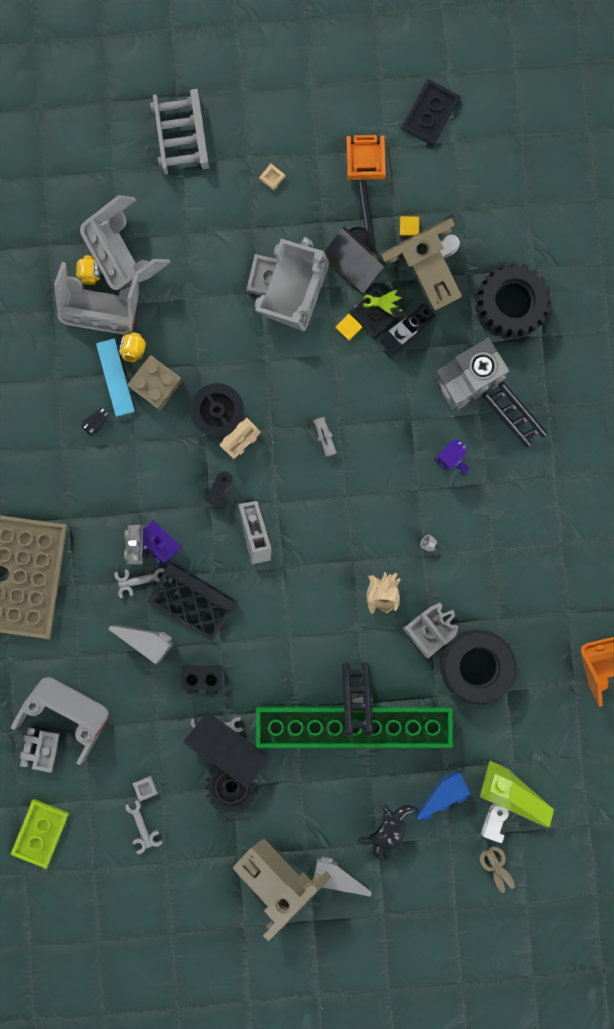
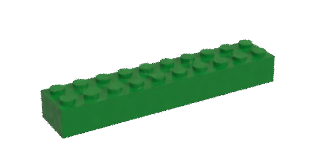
M257 706L256 748H453L452 707L372 706L373 734L367 735L365 728L353 729V735L349 736L345 734L344 706ZM352 711L353 721L365 720L364 711Z

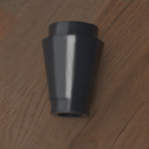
M100 408L83 420L81 427L90 436H93L99 432L109 414Z

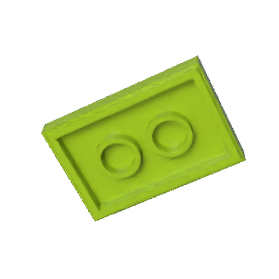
M33 799L10 855L47 869L69 813Z

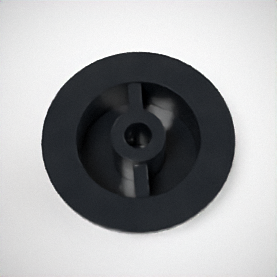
M214 383L204 386L194 395L190 406V415L194 425L202 433L212 437H222L232 433L238 424L242 422L244 405L240 395L232 387L221 383Z

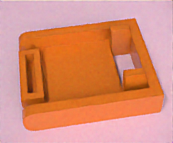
M354 135V144H351V138L347 136V180L385 179L384 135L380 136V144H377V135ZM375 169V171L357 172V170Z

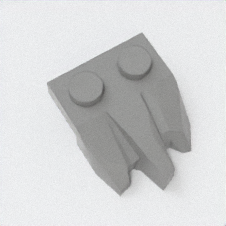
M128 525V530H125L126 549L124 551V559L127 560V564L139 565L142 564L143 525Z
M441 603L431 606L403 628L426 659L430 658L441 647L456 637L458 631L457 625L450 624V621L455 617L454 610L441 613Z

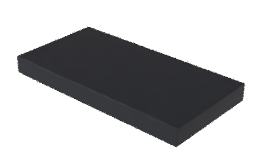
M206 711L184 741L186 746L245 789L249 787L270 757L208 711Z

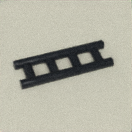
M504 381L498 384L501 390L492 396L489 392L482 394V398L525 447L531 446L532 442L529 439L539 434L542 438L548 435L544 427ZM507 396L512 403L502 408L497 401ZM518 409L522 416L513 421L508 414ZM528 421L533 428L523 433L519 426Z
M364 662L361 664V669H350L349 663H343L345 734L350 736L353 735V729L365 728V733L372 735L373 720L369 664ZM350 677H362V686H351ZM351 694H363V703H352ZM352 711H364L365 720L353 721Z

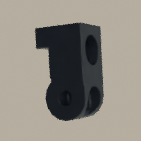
M223 471L217 475L206 498L207 503L223 510L227 504L223 498L227 489L233 485V477L229 472Z

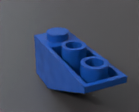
M456 771L440 779L419 811L415 814L418 821L421 819L422 821L428 820L433 817V813L449 809L450 804L454 802L461 803L468 799L467 796L470 795V792L460 772Z

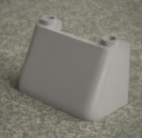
M281 239L274 249V255L277 260L266 295H261L260 298L256 299L255 311L285 325L305 331L325 279L329 261L322 250Z

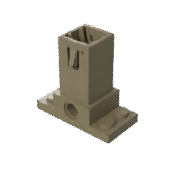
M452 218L445 219L379 254L381 260L388 263L398 260L400 258L399 254L401 255L405 265L411 266L430 307L434 310L462 297L442 256L441 250L444 247L438 235L444 236L452 231L451 227L455 226ZM422 243L424 251L418 254L417 246Z
M262 839L250 848L233 867L237 874L268 906L264 912L272 921L266 926L268 931L263 935L268 942L332 877L327 871L322 876L317 874L312 880L304 872L298 875L265 839Z

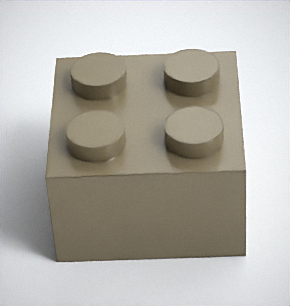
M150 355L127 386L157 410L161 411L183 383V380Z

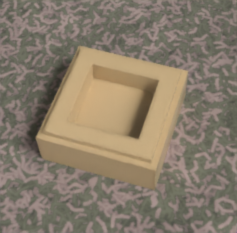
M270 164L259 177V180L274 191L285 178V174Z

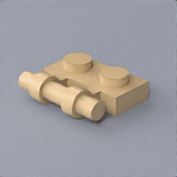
M246 418L238 424L237 428L230 435L223 439L220 446L235 459L244 452V449L251 442L254 443L257 440L256 437L261 432Z

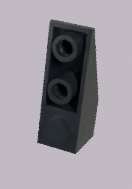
M423 303L390 329L380 343L393 356L424 329L436 315Z

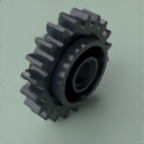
M214 766L216 772L210 770L209 774L212 778L208 777L205 780L210 783V785L205 786V789L211 791L206 797H213L210 804L217 802V810L223 806L224 813L230 808L232 814H234L235 808L242 812V805L249 808L248 800L251 802L255 801L251 795L258 794V791L253 788L259 786V783L252 781L249 787L245 789ZM233 781L237 784V789L231 791L227 788L226 784Z

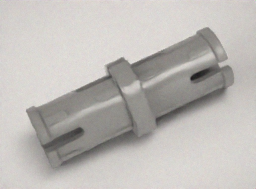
M325 417L314 420L313 422L319 435L318 441H321L325 457L336 454L337 451L331 438L333 435L329 432Z

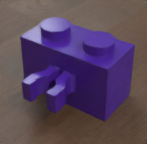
M453 439L434 458L446 472L456 467L464 476L470 470L461 460L468 452L465 450L467 447L460 440L456 441Z
M154 520L143 530V548L146 551L149 548L154 553L152 557L160 564L162 561L167 564L182 548Z

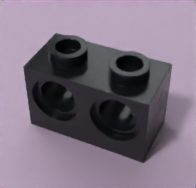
M182 666V690H187L189 694H197L198 690H206V694H217L218 690H222V666ZM190 674L197 676V684L191 685L188 682ZM208 675L216 676L217 683L215 685L208 684Z

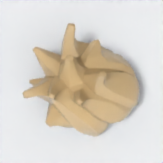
M384 572L381 580L373 575L368 576L370 585L366 597L372 614L376 608L386 614L392 609L394 611L397 610L400 603L397 586L401 580L400 578L395 580L397 573L389 574L387 577V573Z

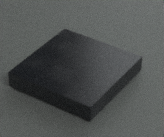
M376 285L367 295L381 298L385 294ZM362 298L349 310V313L376 339L397 318L379 306L363 307L365 303L370 304V300Z

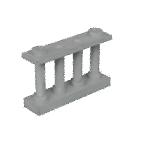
M198 89L190 90L191 97H188L186 100L159 103L157 95H153V102H150L151 112L156 116L161 157H158V164L160 169L163 168L165 175L168 174L167 166L197 162V164H201L202 169H209ZM186 107L193 109L194 115H190V118L161 121L160 111ZM190 125L196 129V133L193 136L165 140L163 138L162 129ZM186 144L198 145L199 152H195V154L166 158L165 147Z

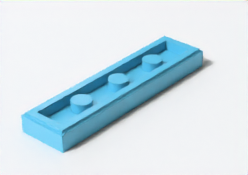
M111 339L96 343L116 417L134 413L135 410L116 340Z

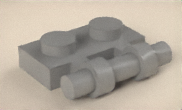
M28 727L27 734L24 735L23 740L25 741L24 749L20 754V766L28 767L30 760L34 761L32 769L53 772L61 733L40 730L39 737L34 736L36 728ZM33 743L37 744L35 754L31 753Z

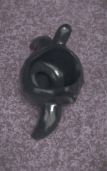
M381 803L380 807L384 811L382 824L369 837H360L358 843L374 844L373 853L375 857L381 861H386L387 857L383 854L384 848H394L402 841L406 833L403 819L406 815L419 811L415 806L403 805L392 812L386 803Z

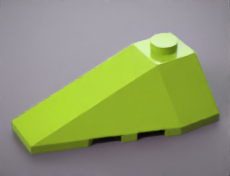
M490 761L480 797L549 828L554 809L508 768Z

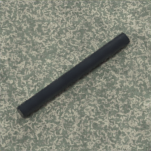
M358 180L364 227L371 235L372 244L370 250L373 252L376 249L365 180Z

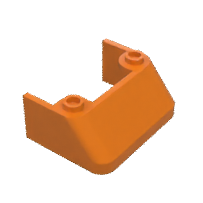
M614 637L586 643L581 647V657L588 684L599 707L603 706L602 691L608 688L607 678L614 676Z

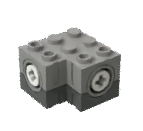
M490 338L456 356L452 362L438 369L432 378L451 409L455 407L458 410L470 402L472 397L476 400L489 388L493 390L498 387L500 382L506 379L505 375L509 370L499 353L496 352L497 350Z

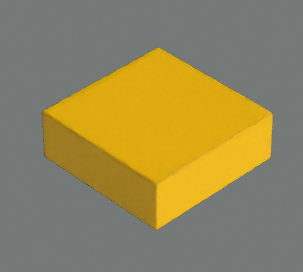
M400 216L399 237H413L419 233V217Z
M348 314L335 328L350 341L362 329V326Z

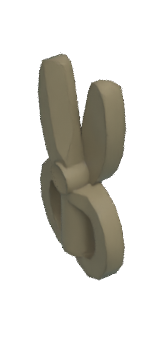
M492 846L489 850L482 851L480 863L485 870L493 871L495 884L500 892L504 893L503 880L511 889L515 888V884L511 875L502 868L506 860L502 849ZM493 851H497L500 854V862H498ZM486 855L492 867H488L484 861V857Z

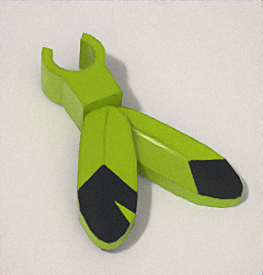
M395 290L381 298L365 295L363 299H369L370 304L365 303L363 307L379 306L396 318H403L405 316L401 308L394 305L393 302L400 300L405 295V291Z

